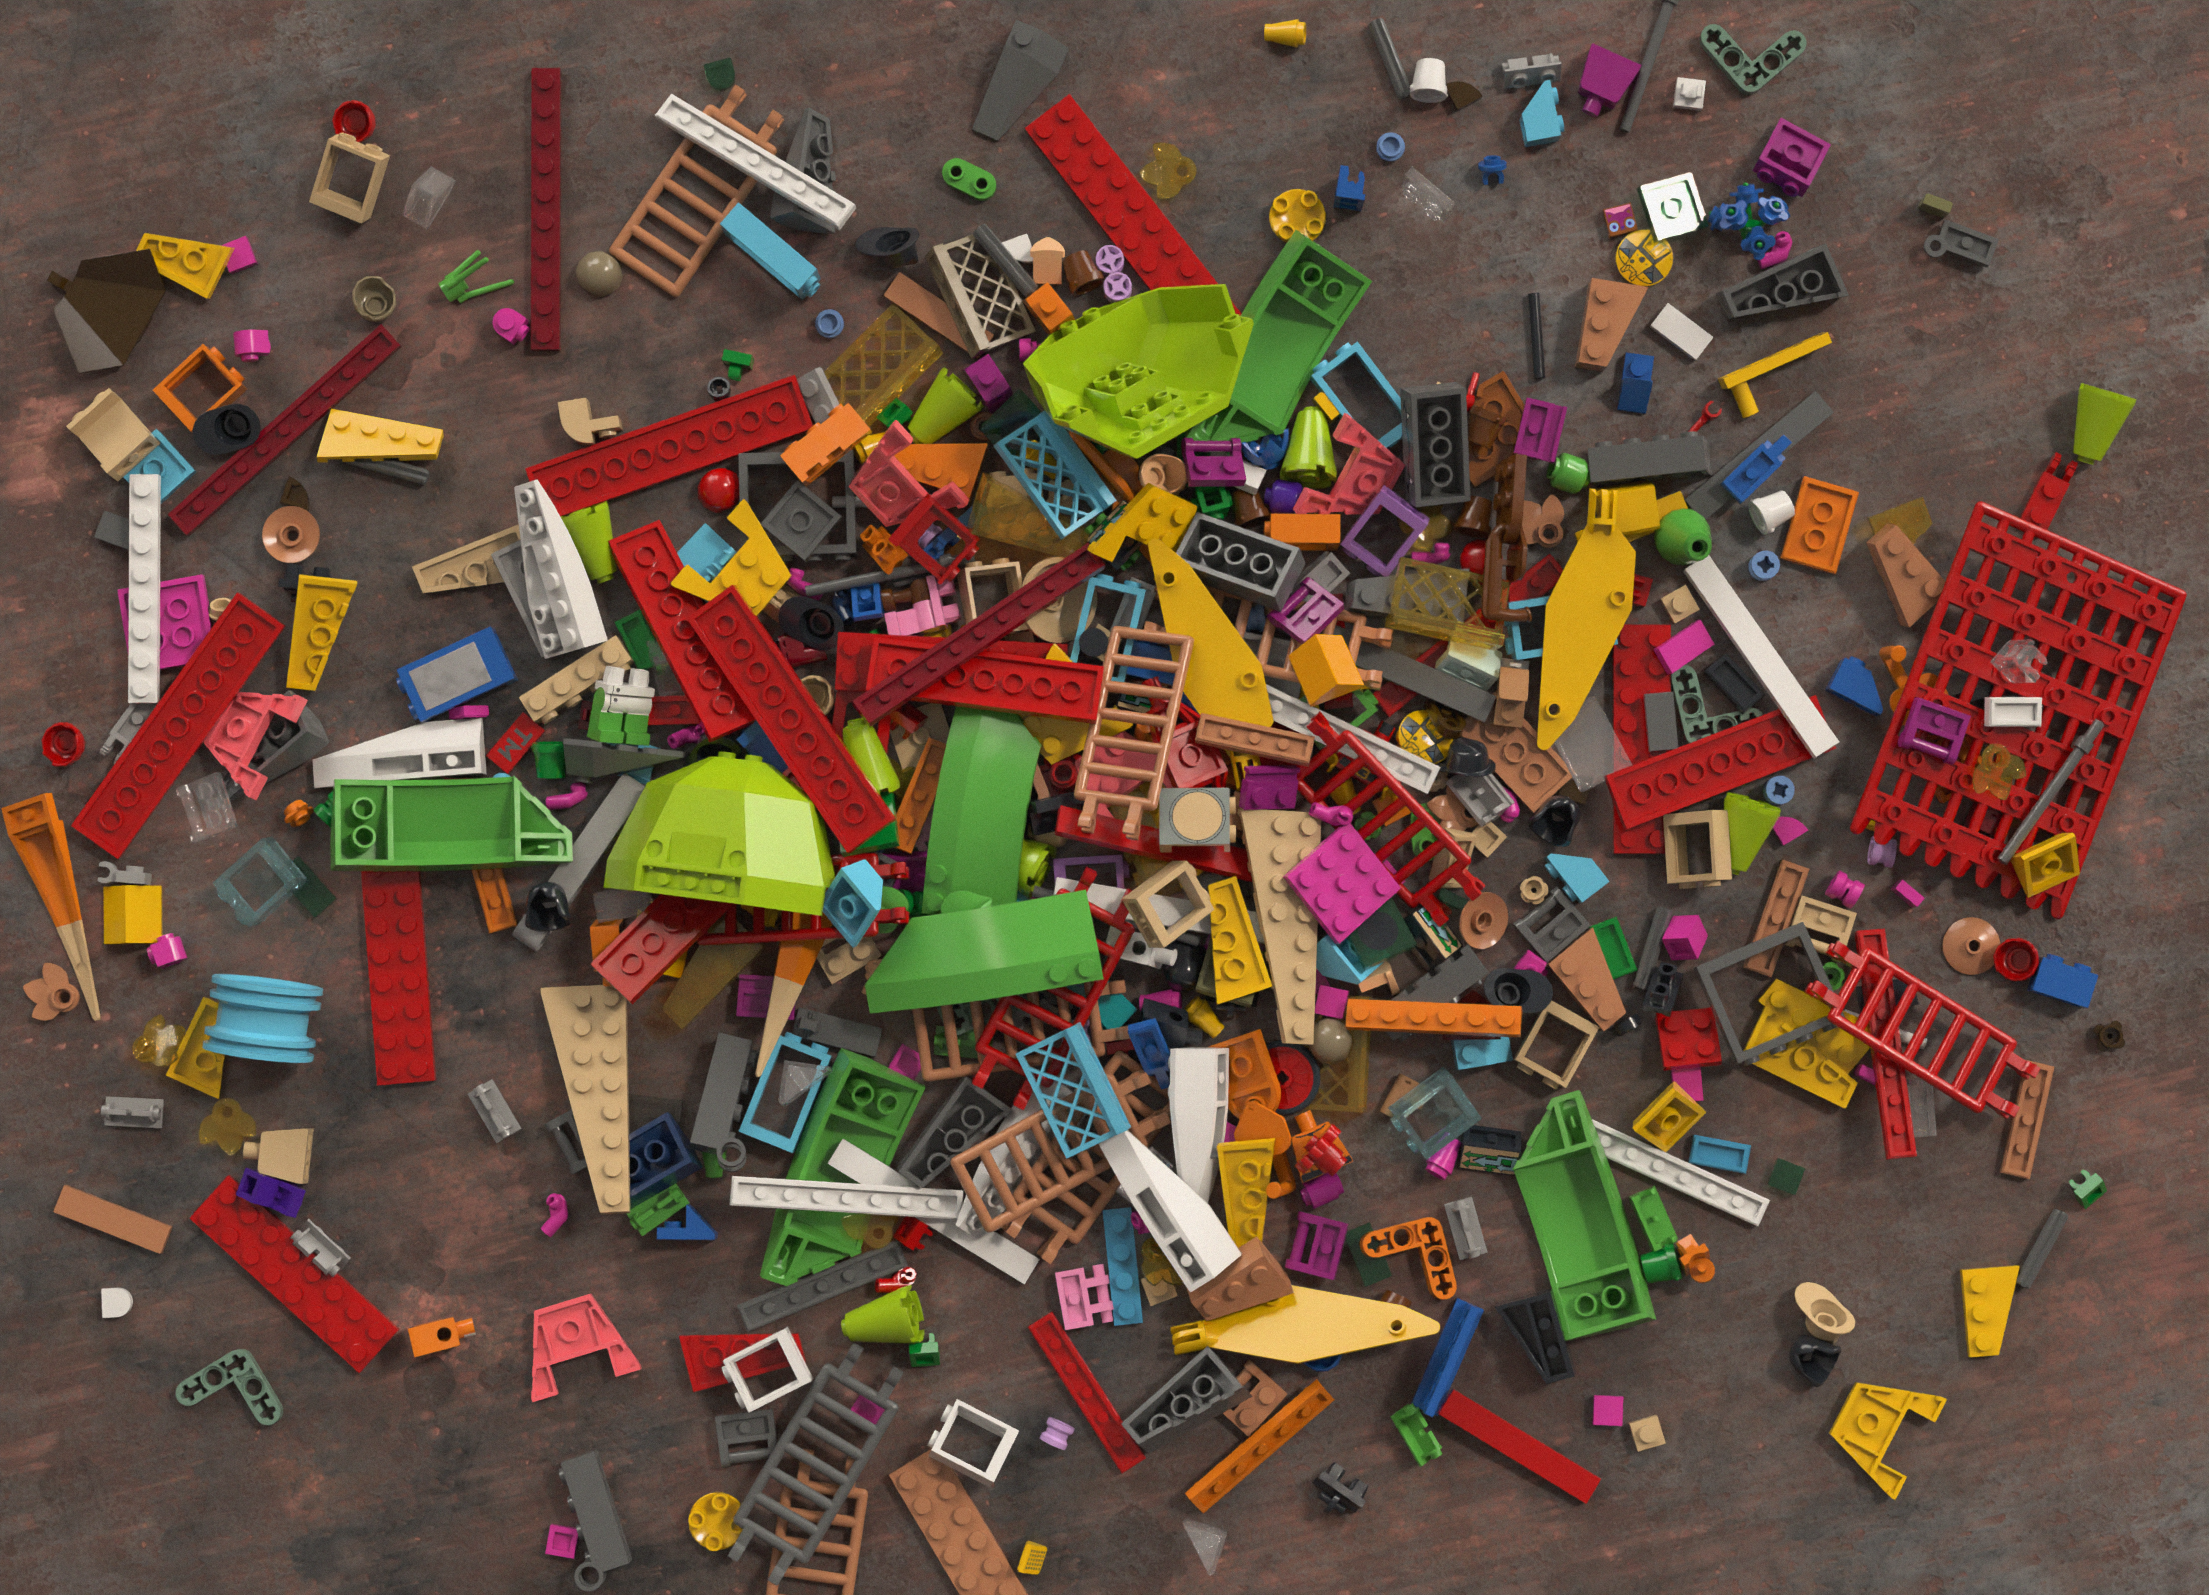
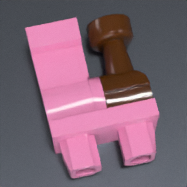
M931 575L926 576V578L913 581L910 588L893 593L891 588L881 590L884 610L889 612L884 614L888 634L923 636L937 631H944L948 629L949 624L962 620L958 603L947 606L943 605L942 597L956 594L954 580L949 583L945 579L940 585L937 583L938 579ZM912 603L913 609L901 612L893 611L896 609V604Z

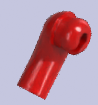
M906 1267L899 1270L891 1278H877L875 1281L876 1293H890L903 1286L912 1285L917 1273L914 1268Z

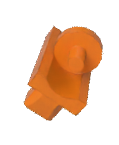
M869 525L860 534V538L865 542L862 546L882 570L890 575L893 572V568L902 566L904 559L909 554L899 545L896 547L888 540L891 534L885 527L881 525L876 529L873 525Z
M1691 1234L1676 1243L1678 1247L1677 1252L1681 1256L1680 1264L1686 1276L1690 1274L1691 1278L1698 1283L1710 1282L1715 1275V1267L1710 1261L1709 1249L1705 1243L1698 1246Z

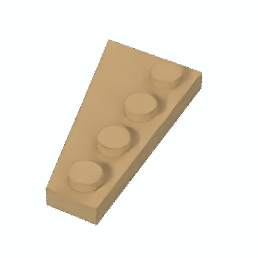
M519 524L412 566L422 592L429 593L504 582L491 554L521 540Z

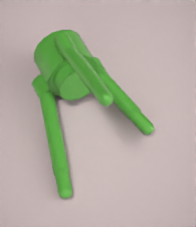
M477 250L453 272L446 275L445 279L439 282V286L450 302L458 299L462 303L469 298L513 285L514 280L510 279L465 292L469 288L465 278L477 271L489 260L487 257H484L465 270L481 254Z

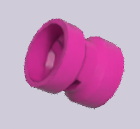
M1839 870L1831 880L1825 895L1832 899L1837 898L1841 900L1842 905L1851 909L1859 899L1865 884L1858 880H1850L1846 873Z

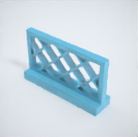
M1045 410L994 445V448L1060 539H1063L1117 501L1065 428L1056 425ZM1033 427L1040 437V444L1027 440L1030 428ZM1009 442L1020 445V456L1011 455L1005 445ZM1026 447L1039 450L1038 462L1025 459ZM1045 452L1052 454L1056 459V467L1044 464ZM1025 466L1037 469L1036 480L1027 477L1024 473ZM1043 470L1056 474L1055 485L1042 482ZM1062 476L1069 477L1074 484L1073 490L1061 487ZM1042 489L1054 492L1053 504L1045 502L1042 498ZM1060 494L1073 497L1072 509L1059 505ZM1079 499L1087 502L1092 509L1090 513L1078 511ZM1059 512L1071 515V523L1067 529L1058 520Z
M1080 1022L1016 1053L1066 1159L1115 1135L1123 1133L1131 1127ZM1062 1037H1065L1070 1047L1067 1058L1051 1053L1054 1042ZM1049 1044L1047 1051L1040 1049ZM1033 1051L1046 1055L1041 1070L1030 1067L1025 1055ZM1072 1053L1076 1061L1070 1060ZM1049 1057L1065 1062L1060 1077L1044 1072ZM1068 1064L1080 1067L1082 1077L1079 1084L1064 1079ZM1033 1073H1036V1074L1039 1075L1037 1080H1036V1078H1035V1076H1034ZM1043 1076L1058 1081L1053 1097L1042 1093L1039 1087ZM1085 1080H1086V1082H1087L1089 1088L1083 1086ZM1062 1083L1078 1088L1073 1104L1057 1098ZM1081 1090L1093 1094L1095 1103L1092 1110L1077 1105ZM1046 1099L1052 1101L1050 1107H1049V1105H1048ZM1055 1103L1071 1108L1066 1123L1055 1119L1052 1113ZM1098 1106L1102 1114L1096 1112ZM1075 1109L1090 1114L1086 1130L1070 1125ZM1094 1116L1104 1119L1110 1131L1103 1135L1090 1132ZM1058 1125L1065 1127L1063 1134ZM1068 1129L1084 1134L1081 1145L1070 1150L1065 1140ZM1087 1136H1090V1137H1093V1138H1094V1139H1092V1140L1086 1142Z

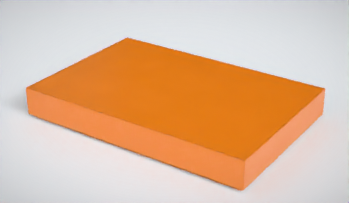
M1806 476L1802 477L1794 506L1795 515L1790 520L1779 559L1835 575L1859 492Z

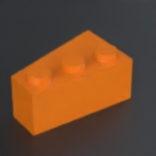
M849 403L845 406L842 404L836 406L829 412L827 420L822 424L818 422L806 432L807 435L793 442L780 455L805 487L810 485L872 433L871 429Z
M988 443L911 444L895 454L894 457L921 486L938 491L953 481L969 498V502H971L989 448Z

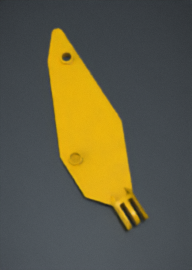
M1589 488L1587 524L1546 603L1537 746L1541 750L1549 749L1575 720L1632 610L1636 551L1616 526L1618 490H1611L1609 518H1607V489H1600L1597 517H1595L1596 489ZM1557 704L1558 711L1550 714V705Z
M1156 538L1150 540L1148 548L1166 632L1188 635L1194 639L1183 692L1200 715L1204 713L1271 727L1274 719L1262 664L1189 563L1161 540ZM1167 573L1174 575V581L1171 584L1165 580ZM1169 645L1172 660L1178 662L1181 646ZM1224 749L1231 760L1237 791H1241L1242 776L1239 762L1241 761L1245 779L1246 772L1244 771V766H1251L1250 759L1253 760L1254 766H1261L1259 756Z
M1293 1285L1294 1293L1209 1321L1205 1319L1170 1327L1171 1334L1173 1335L1172 1342L1175 1355L1204 1350L1208 1346L1213 1349L1296 1364L1431 1336L1440 1331V1324L1437 1321L1402 1305ZM1397 1325L1402 1326L1398 1331L1393 1330Z

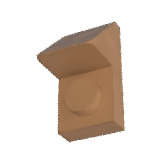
M1500 666L1493 724L1522 728L1525 702L1528 700L1529 670Z

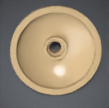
M1050 557L1040 561L1027 573L1021 587L1066 557ZM1089 580L1025 622L1027 628L1035 636L1047 642L1064 643L1075 639ZM1096 587L1094 589V594L1085 630L1091 624L1096 612Z

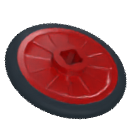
M1282 1040L1266 1044L1277 1079L1278 1075L1283 1071L1289 1076V1080L1284 1084L1278 1079L1281 1099L1275 1112L1279 1115L1296 1114L1307 1108L1318 1093L1320 1070L1317 1061L1311 1052L1300 1044L1282 1043Z

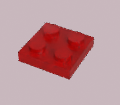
M1711 1008L1672 1011L1670 1017L1662 1013H1656L1655 1020L1664 1071L1721 1065L1722 1057L1716 1021Z

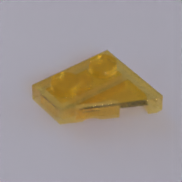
M1923 497L1915 498L1867 517L1873 535L1880 531L1887 523L1894 524L1899 527L1913 545L1916 543V539L1921 534H1924L1933 524Z

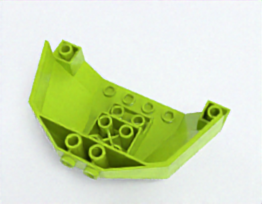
M1226 284L1160 287L1100 308L1088 309L1077 320L1064 322L1060 325V329L1051 333L1023 363L1034 396L1056 425L1121 455L1138 459L1228 407L1254 323L1252 318L1235 314Z
M719 751L718 757H708L646 783L607 859L603 888L648 892L822 916L825 891L835 879L824 818L807 793L773 765L762 762L763 757L746 755L745 760L735 759V753Z

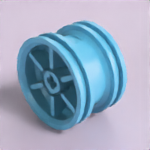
M212 975L211 981L216 983L217 987L210 989L209 995L218 999L219 1004L216 1024L205 1027L204 1033L210 1037L209 1040L203 1041V1049L224 1055L289 1063L313 1062L314 1055L309 1052V1048L315 1047L316 1040L307 1037V1028L310 1012L321 1009V1003L316 1001V996L323 995V988L300 982L258 976Z

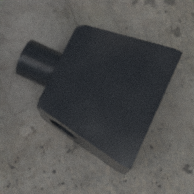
M1144 998L1138 1022L1156 1018L1169 1051L1170 1049L1183 1048L1184 1044L1201 1045L1203 1029L1188 1027V1012L1185 1009ZM1134 1049V1058L1139 1059Z

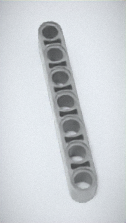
M624 773L619 778L572 846L573 862L560 863L548 881L555 882L564 889L568 907L623 830L645 787L627 773ZM556 902L542 903L545 908L556 906ZM525 914L512 936L537 952L552 931L538 932L530 930L525 926Z

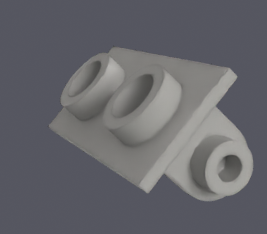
M1550 53L1532 56L1533 65L1528 66L1526 57L1507 59L1506 63H1501L1502 73L1504 74V89L1543 84L1546 80H1550L1551 83L1560 81L1562 64L1559 62L1558 55L1553 56Z
M493 1079L477 1086L468 1093L469 1098L496 1143L522 1129Z
M106 1096V1105L101 1107V1116L105 1117L104 1125L162 1128L164 1099Z
M1472 1197L1444 1204L1459 1260L1478 1257L1480 1254L1488 1253Z
M310 1219L304 1223L300 1230L298 1229L291 1236V1239L294 1241L293 1245L307 1257L313 1252L318 1254L312 1262L325 1275L330 1274L334 1277L337 1273L339 1274L351 1258Z

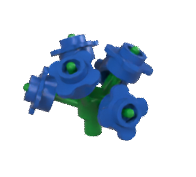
M1745 182L1743 185L1737 186L1738 191L1729 193V196H1735L1736 204L1728 205L1722 203L1720 208L1715 206L1708 213V222L1712 223L1710 227L1712 231L1714 228L1720 231L1723 229L1728 230L1729 228L1741 231V248L1744 251L1751 252L1754 259L1762 260L1765 257V252L1776 243L1772 235L1768 236L1763 231V227L1766 223L1775 225L1780 221H1786L1790 217L1789 208L1785 201L1779 197L1771 196L1766 199L1763 197L1759 199L1758 193L1764 192V189H1755L1754 184ZM1758 202L1760 206L1758 210V215L1761 218L1760 221L1752 219L1751 203Z

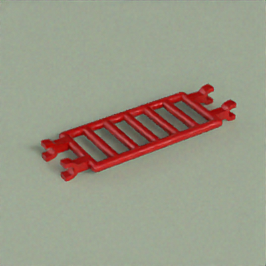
M1320 711L1313 716L1307 728L1314 735L1319 736L1326 743V746L1310 759L1309 767L1285 762L1288 765H1296L1300 768L1296 778L1298 780V792L1311 805L1316 802L1329 807L1323 800L1367 765L1378 778L1343 806H1347L1354 812L1385 786L1398 797L1357 831L1363 840L1405 806L1418 818L1374 853L1381 863L1425 827L1437 838L1435 842L1395 874L1384 864L1383 866L1400 886L1401 889L1396 894L1410 908H1415L1421 904L1431 914L1434 922L1441 927L1449 920L1448 916L1452 913V910L1446 904L1441 903L1433 895L1434 892L1454 878L1473 902L1482 894L1481 890L1485 887L1481 880L1473 877L1466 869L1471 864L1470 856L1351 731L1345 730L1338 735ZM1347 744L1358 757L1314 792L1303 779ZM1331 825V826L1336 830L1340 825H1338V826H1333V825ZM1446 848L1457 860L1413 895L1402 882Z
M863 853L843 857L842 854L831 855L833 866H839V871L845 866L866 859L882 879H909V867H906V862L879 865V857L876 853ZM733 904L725 912V933L708 934L707 930L697 940V943L699 945L841 939L844 937L836 927L821 928V916L810 915L809 929H793V912L783 910L781 930L765 931V908L753 906V931L736 932L737 904ZM906 907L880 909L863 937L876 936L878 934V924H908L909 912L906 911Z
M1086 866L1074 891L1086 889V892H1088L1097 876V872ZM1061 888L1057 891L1056 895L1069 893L1070 891ZM1127 888L1123 897L1129 894L1132 890ZM1122 899L1114 914L1089 902L1091 916L1121 931L1114 947L1096 938L1099 953L1108 957L1102 967L1103 979L1092 981L1094 984L1086 998L1066 987L1047 990L1080 1008L1073 1023L1019 995L1001 997L975 1045V1050L984 1055L985 1058L972 1079L973 1085L983 1089L996 1062L1026 1077L1018 1060L989 1045L996 1030L1029 1047L1042 1041L1002 1020L1010 1004L1061 1031L1079 1022L1084 1027L1135 932L1134 925L1125 921L1129 911ZM1064 1038L1059 1049L1053 1046L1051 1053L1067 1058L1070 1047L1066 1039ZM1049 1044L1040 1049L1047 1051ZM1052 1058L1053 1060L1046 1073L1057 1076L1064 1062ZM1033 1073L1034 1076H1035V1078H1036V1080H1037L1039 1075L1036 1074V1073ZM1043 1076L1040 1085L1049 1088L1055 1080ZM1027 1077L1013 1100V1105L1021 1110L1025 1109L1033 1093Z
M1836 941L1835 944L1830 943L1825 954L1852 968L1844 985L1837 995L1816 980L1814 984L1812 982L1808 983L1804 991L1808 996L1821 1001L1831 1008L1827 1014L1829 1022L1974 1113H1981L1985 1105H1987L2004 1119H2008L2009 1116L2012 1118L2016 1116L2020 1107L1993 1093V1090L2006 1066L2016 1071L2018 1075L2026 1080L2029 1077L2036 1078L2040 1067L2013 1053L2017 1046V1041L1871 948L1865 947L1860 955H1857L1840 941ZM1870 961L1883 969V972L1854 1024L1841 1016V1013ZM1894 976L1905 983L1907 987L1878 1039L1865 1031ZM1919 992L1932 1001L1902 1054L1889 1046L1916 993ZM1943 1007L1956 1016L1929 1067L1926 1069L1913 1061L1939 1010ZM1967 1022L1980 1031L1952 1084L1937 1075L1962 1027ZM1989 1037L2002 1044L2003 1047L1976 1099L1961 1090Z

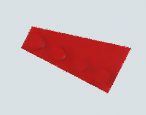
M791 1333L806 1362L799 1333ZM772 1334L680 1335L679 1339L693 1392L729 1383L721 1368L725 1366L723 1360ZM779 1341L736 1361L743 1378L791 1366Z

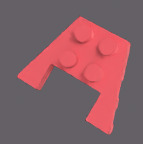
M1344 413L1332 436L1337 441L1354 446V450L1329 495L1304 487L1293 510L1296 514L1318 512V514H1330L1331 512H1344L1345 515L1362 514L1383 485L1391 490L1393 489L1405 464L1351 416ZM1380 504L1373 514H1379L1383 506Z
M897 420L891 424L849 484V488L885 527L902 523L921 500L929 494L894 457L895 454L911 445L913 437ZM953 481L930 495L945 509L956 506L958 509L964 508L969 502V498Z
M239 692L203 742L219 763L225 766L231 773L232 779L244 789L243 792L246 796L257 800L268 779L267 776L249 768L248 765L274 714L277 713L297 723L308 701L307 699L299 695H262L260 693Z
M1126 731L1111 736L1137 740ZM1096 746L1093 762L1154 771L1157 755ZM1082 757L1075 761L1078 772ZM1165 771L1163 785L1165 788H1173ZM1090 774L1086 790L1127 795L1145 783V781ZM1099 803L1097 814L1114 818L1107 809L1111 805Z
M591 1293L534 1311L532 1402L559 1394L551 1368L552 1364L601 1349H608L616 1377L642 1369L635 1355Z

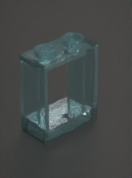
M273 837L260 839L217 878L213 884L218 889V896L224 902L229 903L236 911L235 916L242 924L251 927L261 924L301 888L308 879ZM261 855L285 885L254 912L230 881L255 858Z
M1444 1067L1388 1107L1393 1114V1117L1390 1119L1391 1123L1399 1133L1405 1131L1409 1137L1405 1141L1415 1155L1420 1152L1426 1160L1482 1119L1453 1076ZM1445 1088L1462 1114L1428 1140L1422 1142L1405 1117Z

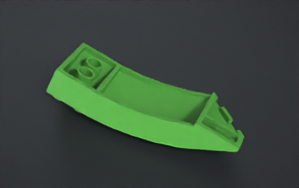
M1295 230L1241 314L1242 317L1252 318L1254 325L1228 407L1188 429L1185 436L1193 438L1194 441H1229L1230 438H1240L1242 443L1258 440V437L1270 434L1278 435L1284 433L1292 413L1314 373L1312 369L1320 363L1338 331L1372 281L1298 230Z
M956 706L944 752L931 822L922 904L923 914H941V906L944 899L952 892L961 890L992 898V906L1017 902L1027 813L1040 747L1042 746L1036 737L1033 738L1024 726L1025 722L1019 714Z
M515 776L451 780L334 779L330 841L331 871H453L573 862L572 832L565 825L562 826L551 815V812L522 786V783Z
M1086 889L983 908L911 917L909 923L906 924L902 933L865 983L870 1013L959 1004L1102 980L1103 973Z
M841 1048L808 1118L786 1179L860 1184L828 1164L842 1139L847 1140L882 1163L890 1166L899 1142L926 1087L868 1057ZM777 1208L760 1273L761 1278L789 1286L798 1282L797 1279L811 1272L813 1274L835 1265L834 1262L849 1255L853 1257L862 1253L860 1250L872 1214Z
M1577 1090L1554 1097L1550 1100L1540 1124H1537L1526 1144L1528 1146L1520 1160H1517L1512 1170L1516 1175L1541 1249L1565 1340H1575L1656 1320L1627 1215L1605 1151L1581 1091Z

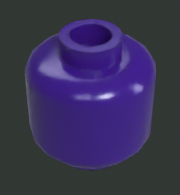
M1278 479L1273 483L1272 488L1267 487L1264 504L1269 505L1270 513L1296 514L1293 507L1303 491L1302 484Z

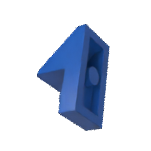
M1625 353L1617 410L1646 414L1653 384L1651 376L1654 356Z
M880 583L851 588L854 621L884 617L885 611L881 599Z
M691 1204L686 1205V1227H682V1221H664V1226L657 1227V1239L715 1240L718 1238L716 1230Z

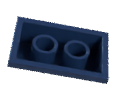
M669 1112L629 1134L630 1210L703 1168L695 1150L691 1149L689 1139Z

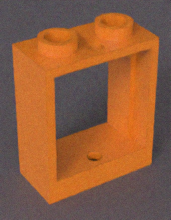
M202 344L153 389L156 395L192 433L197 418L172 391L207 359L233 385L207 411L232 404L247 390L242 384L245 378L234 367L229 370L223 364L226 358L215 346L210 349Z
M1271 514L1270 520L1264 523L1263 535L1298 547L1300 551H1337L1340 545V514Z

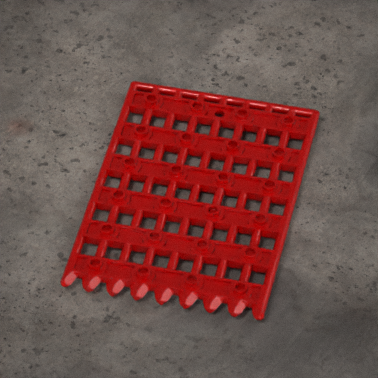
M1978 501L1972 511L1853 817L1850 831L1853 834H1860L1871 820L1875 821L1874 840L1876 844L1885 845L1897 831L1901 832L1899 849L1902 855H1912L1919 845L1924 842L1926 843L1925 862L1928 866H1937L1945 855L1950 853V872L1953 877H1962L1974 863L1977 865L1975 881L1978 887L1987 888L1995 877L2000 874L2002 875L2001 895L2003 898L2011 899L2020 890L2022 885L2011 861L2004 865L1997 860V857L2006 846L2004 842L2013 818L2021 822L2024 821L2073 751L2071 744L2079 723L2090 727L2092 722L2097 719L2105 726L2093 741L2094 746L2089 754L2081 758L2067 778L2073 781L2064 807L2051 802L2015 852L2016 854L2032 847L2038 829L2052 834V837L2060 833H2073L2076 836V844L2078 845L2077 853L2079 870L2081 872L2186 600V591L1990 504ZM1983 515L1997 520L1996 528L1981 522ZM2011 526L2022 531L2021 539L2006 533L2008 527ZM2034 537L2049 543L2047 549L2045 550L2032 544ZM2059 548L2074 554L2072 560L2070 561L2057 555ZM1970 550L1984 556L1975 581L1961 575ZM2084 559L2099 565L2097 571L2095 572L2082 566ZM1995 561L2009 567L2001 592L1986 586ZM2109 570L2124 576L2122 582L2120 583L2107 577ZM2020 572L2035 578L2026 603L2011 597ZM2070 572L2075 575L2073 583H2069L2067 580V575ZM2134 581L2149 587L2147 593L2145 594L2132 588ZM2045 584L2060 589L2051 614L2036 608ZM2159 592L2173 598L2171 605L2157 599ZM2070 595L2085 600L2076 625L2061 619ZM1949 604L1964 610L1954 635L1940 629ZM2095 606L2110 611L2101 636L2086 630ZM1974 615L1989 621L1980 646L1965 640ZM2120 617L2135 622L2126 647L2111 641ZM1999 626L2014 632L2005 657L1990 651ZM2145 628L2160 633L2151 658L2136 652ZM2025 637L2039 642L2030 667L2016 662ZM2050 648L2064 653L2055 678L2041 673ZM1928 657L1943 663L1934 688L1919 682ZM2075 659L2089 664L2080 689L2066 684ZM1954 668L1968 674L1959 699L1944 693ZM2100 669L2114 675L2105 700L2091 694ZM1979 679L1994 685L1989 697H2002L2004 690L2019 697H2042V706L2044 708L2041 726H2036L2034 732L2022 726H1984L1985 709L1982 710L1970 704ZM2125 680L2139 686L2130 711L2116 705ZM1914 697H1919L1971 716L1965 735L1973 738L1964 763L1955 761L1953 765L1944 763L1941 758L1912 748L1904 749L1898 746V734L1907 711L1911 709ZM2054 712L2069 718L2060 742L2045 737ZM1917 729L1915 737L1926 741L1928 733ZM2104 734L2119 739L2110 764L2095 758ZM1943 738L1941 746L1947 748L1950 740ZM1983 744L1998 749L1989 774L1974 769ZM2009 754L2023 760L2014 785L2000 780ZM1887 764L1901 770L1892 796L1877 790ZM2034 765L2048 771L2039 796L2025 790ZM1912 775L1927 781L1917 806L1903 801ZM1937 786L1952 792L1943 817L1928 812ZM2084 786L2099 792L2089 817L2075 812ZM1963 797L1977 802L1968 828L1953 822ZM1988 808L2003 813L1993 839L1979 833ZM2079 875L2028 898L2026 895L2027 907L2029 909H2037L2048 895L2052 896L2051 915L2057 920L2061 919L2064 916Z

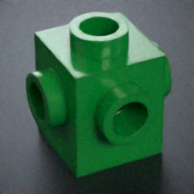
M1225 486L1195 487L1192 498L1189 499V502L1197 506L1196 513L1199 512L1222 521L1224 517H1227L1232 506L1230 492L1225 490Z

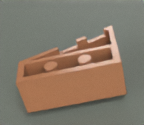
M1596 278L1590 280L1575 368L1603 372L1606 369L1648 287Z
M1887 523L1866 544L1878 573L1886 586L1888 597L1893 603L1900 625L1911 627L1937 603L1945 580L1897 525Z
M1593 928L1585 931L1547 963L1546 967L1593 1024L1599 1027L1598 1030L1600 1032L1608 1029L1626 1014Z
M1257 1236L1239 1247L1238 1249L1242 1253L1241 1256L1215 1278L1192 1292L1187 1288L1191 1303L1206 1321L1294 1293L1287 1272Z

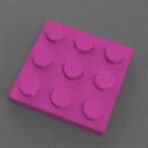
M202 574L160 582V670L185 666L213 627L212 619L209 617L210 606L205 577ZM123 588L117 591L129 655V588Z
M1351 823L1340 825L1283 876L1335 944H1340L1401 889Z

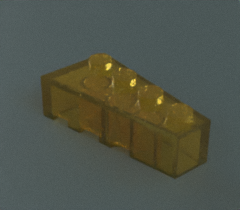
M725 913L709 928L708 934L725 933ZM736 918V932H749ZM762 942L699 945L662 1010L681 1029H687L767 947Z

